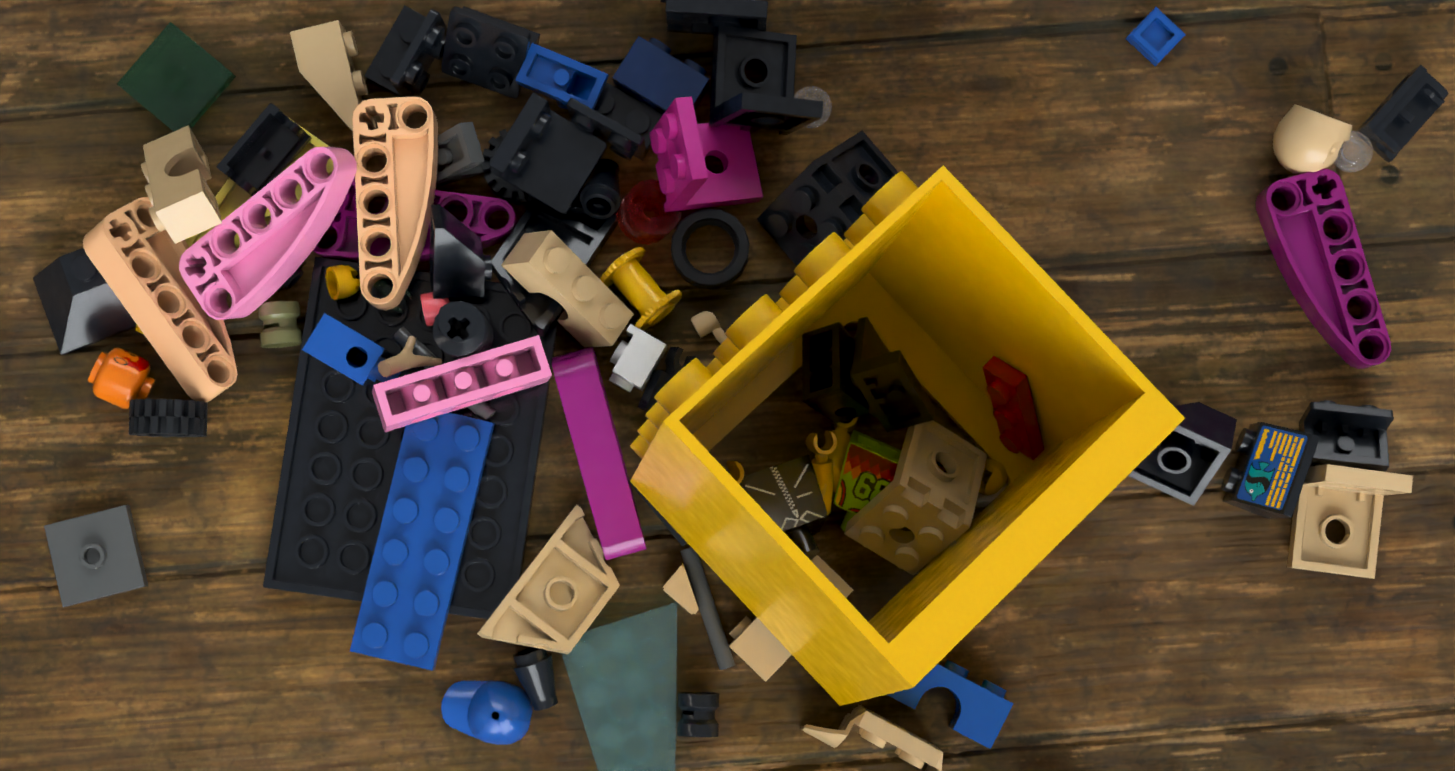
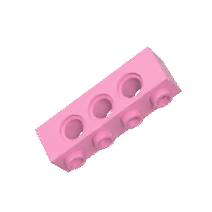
M537 335L373 385L372 394L384 432H388L546 383L552 376L540 337Z

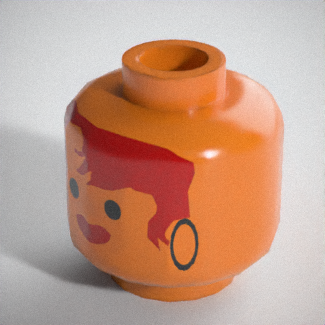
M117 347L113 348L108 354L103 351L100 353L90 373L88 382L93 384V393L97 398L120 408L129 409L130 400H145L148 398L156 379L149 377L151 367L148 360Z

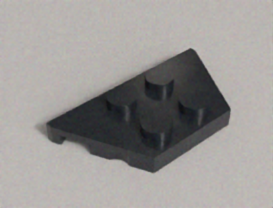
M533 199L492 259V272L539 335L545 336L563 306L545 294L529 293L501 266L524 233L552 230L589 268L624 216V206L620 205L619 209L609 218L596 219L587 215L582 208L581 202L574 201L567 214L562 215L539 200Z

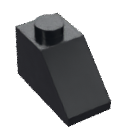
M431 204L429 277L433 298L484 297V280L492 279L491 255L483 254L480 237L440 204Z

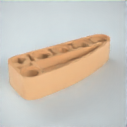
M421 97L368 99L358 104L353 111L354 158L357 163L355 187L360 288L366 300L378 310L387 311L394 309L402 301L415 274L430 224L431 204L434 203L437 180L438 122L430 104ZM422 112L427 115V121L420 128L415 129L406 126L407 119L411 114ZM379 115L383 123L377 122L378 128L370 130L366 122L372 123L371 117ZM381 155L387 158L386 165L381 171L374 173L366 170L367 162L373 156ZM382 196L388 198L389 204L383 213L371 214L368 211L369 203L375 197ZM382 237L388 238L391 241L390 249L386 254L382 256L371 255L370 247L373 241ZM381 279L391 280L393 288L387 297L381 299L373 297L372 288L377 281Z
M138 198L108 214L84 236L83 248L186 394L195 401L209 402L236 382L238 375L231 341L224 320H215L205 313L181 276L179 261L181 255L189 248L187 242L183 240L175 244L166 230L160 232L149 213V208L153 207L149 198Z

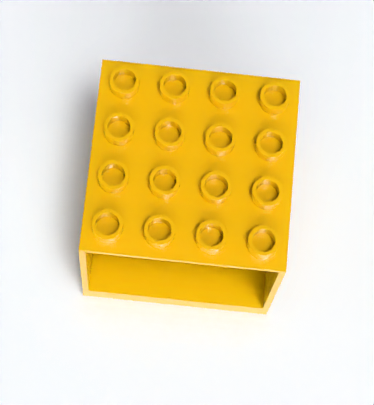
M944 165L919 188L903 171H900L891 178L862 207L861 211L864 214L844 233L846 237L844 241L836 232L830 234L794 269L793 272L796 276L779 292L781 298L776 303L765 294L727 329L724 334L728 338L713 352L715 358L707 367L698 358H695L654 396L657 402L645 415L648 420L637 431L640 435L630 445L642 459L630 482L839 706L914 688L1185 419ZM868 317L889 353L897 350L901 351L924 391L980 450L988 454L987 457L989 459L997 460L1005 467L1008 479V486L972 520L971 527L932 559L869 622L709 453L714 446L802 366V334L840 322L844 327L849 323H858V319ZM993 356L1027 376L1044 450L1034 461L1021 452L1015 454L1009 451L999 439L1000 432L997 421L993 416L994 410L990 395L986 390L987 383L982 368Z

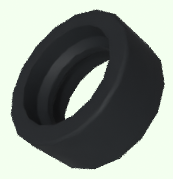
M705 208L690 213L679 222L672 235L671 256L675 269L686 282L697 288L715 290L728 286L741 276L748 263L749 240L746 230L735 216L721 209ZM706 225L718 226L726 230L732 237L735 246L734 257L730 264L722 271L716 273H703L695 269L688 261L686 255V242L690 235L696 229Z

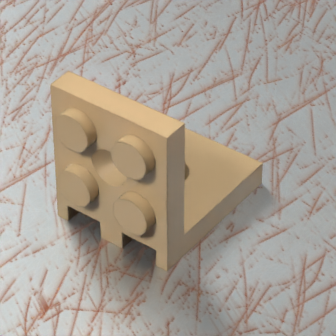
M933 420L908 427L893 481L847 522L844 534L911 575H915L971 527L988 454ZM936 461L944 466L947 473L937 466ZM906 527L911 531H903L900 529Z
M1331 464L1309 467L1293 512L1287 568L1375 579L1384 495L1412 493L1413 476ZM1334 519L1340 521L1345 528V536L1337 544L1330 542L1325 534L1327 524Z

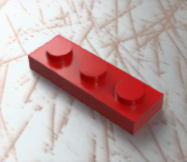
M993 356L982 368L987 383L986 390L990 395L994 410L993 416L997 421L1000 432L999 439L1009 451L1015 454L1021 452L1034 461L1044 450L1027 376Z

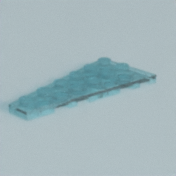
M677 602L588 630L569 654L561 653L598 771H675Z

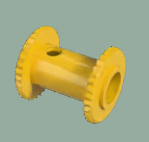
M636 247L617 258L602 274L600 280L607 287L614 283L631 305L639 311L641 318L636 322L635 327L643 331L664 319L679 302L682 293L677 289L668 295L665 294L639 263L646 252L643 247Z

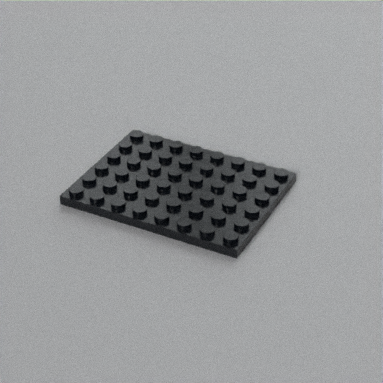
M315 257L263 587L362 601L405 426L384 432L372 394L373 385L377 383L367 379L364 385H361L302 349L323 314L326 313L385 348L381 355L384 359L396 356L403 350L392 339L394 334L403 326L435 356L441 358L443 363H448L455 359L438 347L433 338V326L427 327L425 323L420 294L432 292L428 272L415 271L400 304L394 309L385 311L373 307L363 296L360 287L354 295L348 298L333 300L326 286V269L331 266L349 265L358 272L355 278L360 279L359 263ZM389 279L377 281L372 288L373 297L380 299L387 297L393 288L392 281ZM484 280V297L449 298L450 302L463 301L472 304L489 320L494 336L491 349L539 335L499 282ZM560 313L545 336L539 335L551 372L552 357H554L559 325L557 320L560 317ZM464 326L458 330L463 340L470 335ZM354 348L348 354V361L361 367L367 361V354ZM423 366L401 371L398 377L425 370ZM550 379L546 383L486 401L496 410L494 415L488 420V422H492L495 425L448 614L489 619L521 577ZM468 407L450 412L480 419Z

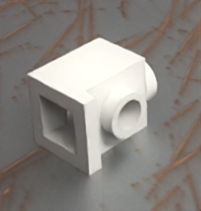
M630 324L626 332L632 338L629 343L622 340L612 355L610 362L615 364V367L612 370L613 374L609 381L627 392H631L633 387L643 391L653 370L656 369L665 354L667 345Z

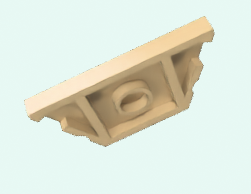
M576 504L479 630L477 633L479 636L569 654L620 586L612 568L604 560V553L597 538H593L583 518L585 514L581 507Z

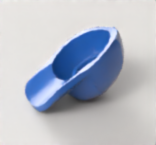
M458 681L452 684L446 691L442 700L441 711L446 724L464 734L485 743L510 745L521 740L528 732L533 706L527 693L514 684L504 681ZM493 712L499 713L498 719L493 718Z

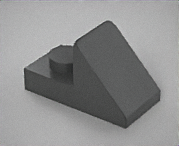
M473 122L459 123L438 135L436 187L483 173L482 163L484 158Z

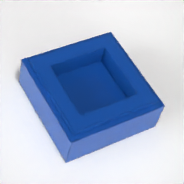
M1155 7L1127 36L1126 40L1156 66L1186 34Z

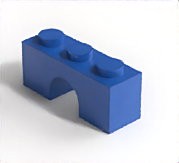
M946 660L944 666L937 664L914 688L887 694L895 700L915 709L920 698L927 690L934 687L948 688L956 701L955 713L948 726L989 749L992 748L1014 704L1004 699L1007 690L984 679L981 686L966 679L969 670L949 660Z

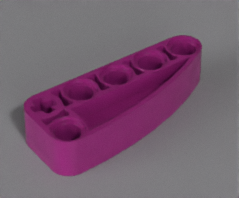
M1321 169L1317 172H1307L1278 180L1263 189L1255 202L1262 229L1280 272L1309 321L1332 349L1351 367L1365 369L1385 362L1391 352V341L1343 182L1339 175L1332 170ZM1315 185L1316 188L1322 186L1325 194L1322 196L1321 193L1315 195L1312 187ZM1273 192L1280 193L1285 197L1287 201L1285 211L1274 207L1271 200ZM1325 220L1332 222L1336 226L1338 235L1335 240L1325 235L1323 231ZM1337 260H1342L1348 265L1350 272L1348 279H1343L1337 275L1335 271ZM1349 299L1359 303L1361 307L1359 319L1353 318L1348 313L1347 304ZM1362 338L1368 340L1373 346V355L1370 359L1365 358L1359 351V344Z
M353 179L343 204L328 230H336L338 237L333 247L322 249L318 242L313 250L322 258L359 263L355 179ZM435 190L433 204H440L448 212L452 207L458 205L467 208V217L461 223L481 238L482 249L504 242L518 222L515 211L505 200ZM385 197L384 207L379 212L371 214L383 213L388 207V198ZM496 211L507 212L509 220L504 228L494 230L488 227V219L492 213ZM430 224L419 262L429 261ZM383 237L373 241L370 247L371 255L382 256L386 254L390 249L391 241Z
M590 347L552 357V368L605 559L610 560L647 550L594 348Z

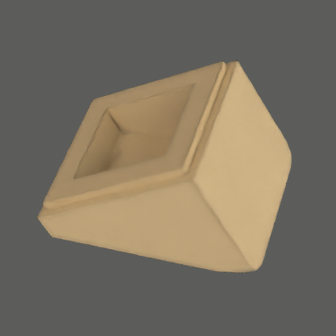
M682 563L663 586V591L690 614H696L699 607L686 568Z

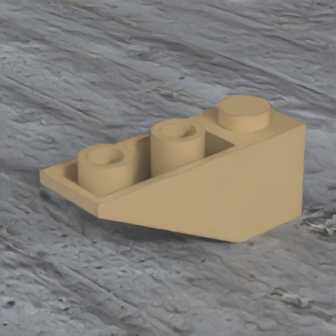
M339 20L291 31L290 35L299 72L353 132V111L362 102L361 96L368 94L362 71H355L352 56L358 55V49L353 32H346ZM372 116V123L366 122L370 130L377 129L374 116Z

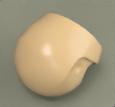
M1294 104L1279 122L1274 132V154L1279 163L1293 174L1299 175L1328 169L1336 161L1342 144L1350 140L1353 125Z

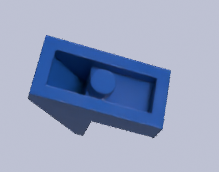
M532 43L515 81L520 86L556 100L558 106L563 109H567L566 104L570 98H573L594 110L609 75Z

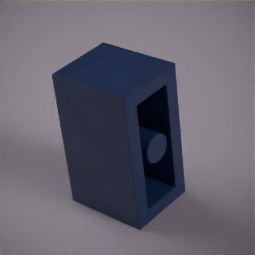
M638 36L612 77L614 87L663 114L673 100L680 97L692 96L694 110H696L709 89V78L705 76L706 70L699 64L689 59H685L683 63L671 56L672 50L655 38H650L649 41H646Z

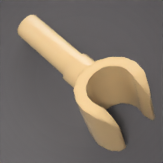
M703 311L691 318V322L700 338L711 332L720 344L728 338L713 313Z

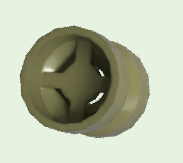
M275 301L263 303L258 307V318L263 321L264 329L260 333V345L262 348H283L301 345L302 331L297 328V319L301 315L300 302Z

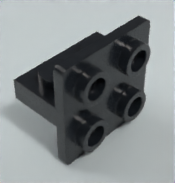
M454 6L449 14L441 71L450 76L516 99L520 94L521 86L517 84L515 79L523 61L526 59L531 44H539L540 34L465 6L463 8Z

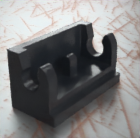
M1420 65L1402 79L1355 134L1389 163L1445 102L1444 99L1449 93L1444 86L1427 72L1426 68Z
M270 103L216 167L253 196L281 174L312 138L298 124L290 120L280 109Z

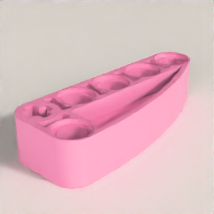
M315 147L309 150L222 220L221 224L215 226L185 250L179 261V271L209 317L215 320L244 318L250 315L269 299L310 255L330 227L355 177L357 163L354 156L348 150L335 147ZM331 157L334 164V169L332 174L329 176L326 170V164L328 159ZM298 183L302 188V195L299 201L295 195ZM267 208L269 209L271 214L270 223L268 225L266 224L264 216ZM236 233L240 238V244L238 249H236L234 244V238ZM228 292L232 297V304L230 308L228 307L226 300Z

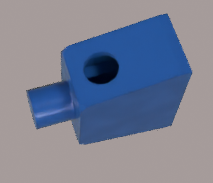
M326 313L323 314L302 349L361 385H364L367 379L377 384L398 378L401 373L383 377L379 373L378 364L380 361L385 360L381 357L385 348ZM354 348L367 354V361L361 367L348 361V354Z

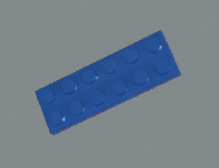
M449 412L405 426L350 647L351 652L431 671L435 670L494 423Z

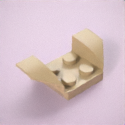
M862 705L852 710L851 714L845 715L838 730L808 724L800 728V730L836 748L844 741L853 725L856 724L860 727L857 733L867 741L880 748H884L886 742H889L897 747L895 753L899 755L898 757L913 766L922 769L926 762L928 766L925 771H942L943 752L938 747Z

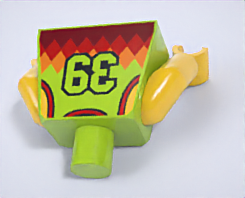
M858 417L853 418L847 424L832 421L835 430L831 432L836 435L837 446L831 454H828V458L833 461V492L836 493L833 503L847 510L840 526L844 532L847 522L893 481L901 450L853 430L857 424ZM938 466L943 472L946 471L944 466Z

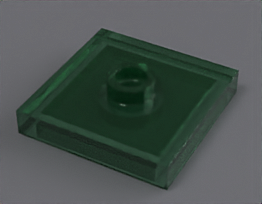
M170 22L120 79L117 85L171 130L176 131L188 125L192 128L236 76Z

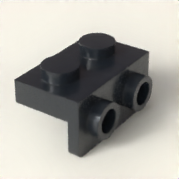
M1328 400L1311 402L1299 421V431L1320 437L1310 466L1331 464L1386 472L1389 468L1387 429L1394 420L1393 411L1379 409L1373 405H1340Z

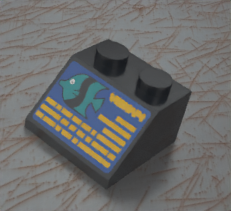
M1264 422L1250 424L1249 429L1244 428L1238 437L1235 451L1240 452L1235 468L1230 467L1224 476L1221 489L1226 491L1222 502L1267 519L1291 518L1320 437Z

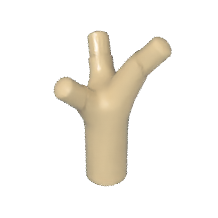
M409 336L403 350L396 356L380 361L378 370L383 377H389L410 368L441 365L442 359L414 355L413 349L416 337Z

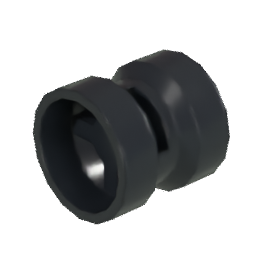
M678 692V706L682 710V718L677 722V736L718 737L719 723L715 719V710L719 707V693Z

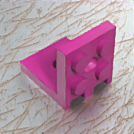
M692 96L675 98L649 133L653 152L658 155L659 161L656 164L660 189L666 195L667 201L663 204L665 212L759 202L763 198L750 131L740 130L739 126L720 125L718 127H709V123L697 124ZM715 156L719 158L724 167L723 173L716 174L709 171L706 167L705 157Z

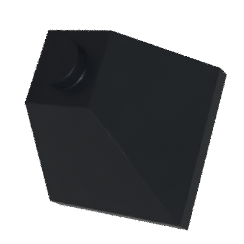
M84 248L58 257L33 277L61 355H66L136 328L135 321L89 259Z
M1200 402L1174 406L1185 419L1128 475L1193 506L1232 450L1237 419Z

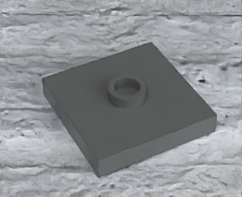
M123 505L44 526L62 607H69L148 586L130 505Z

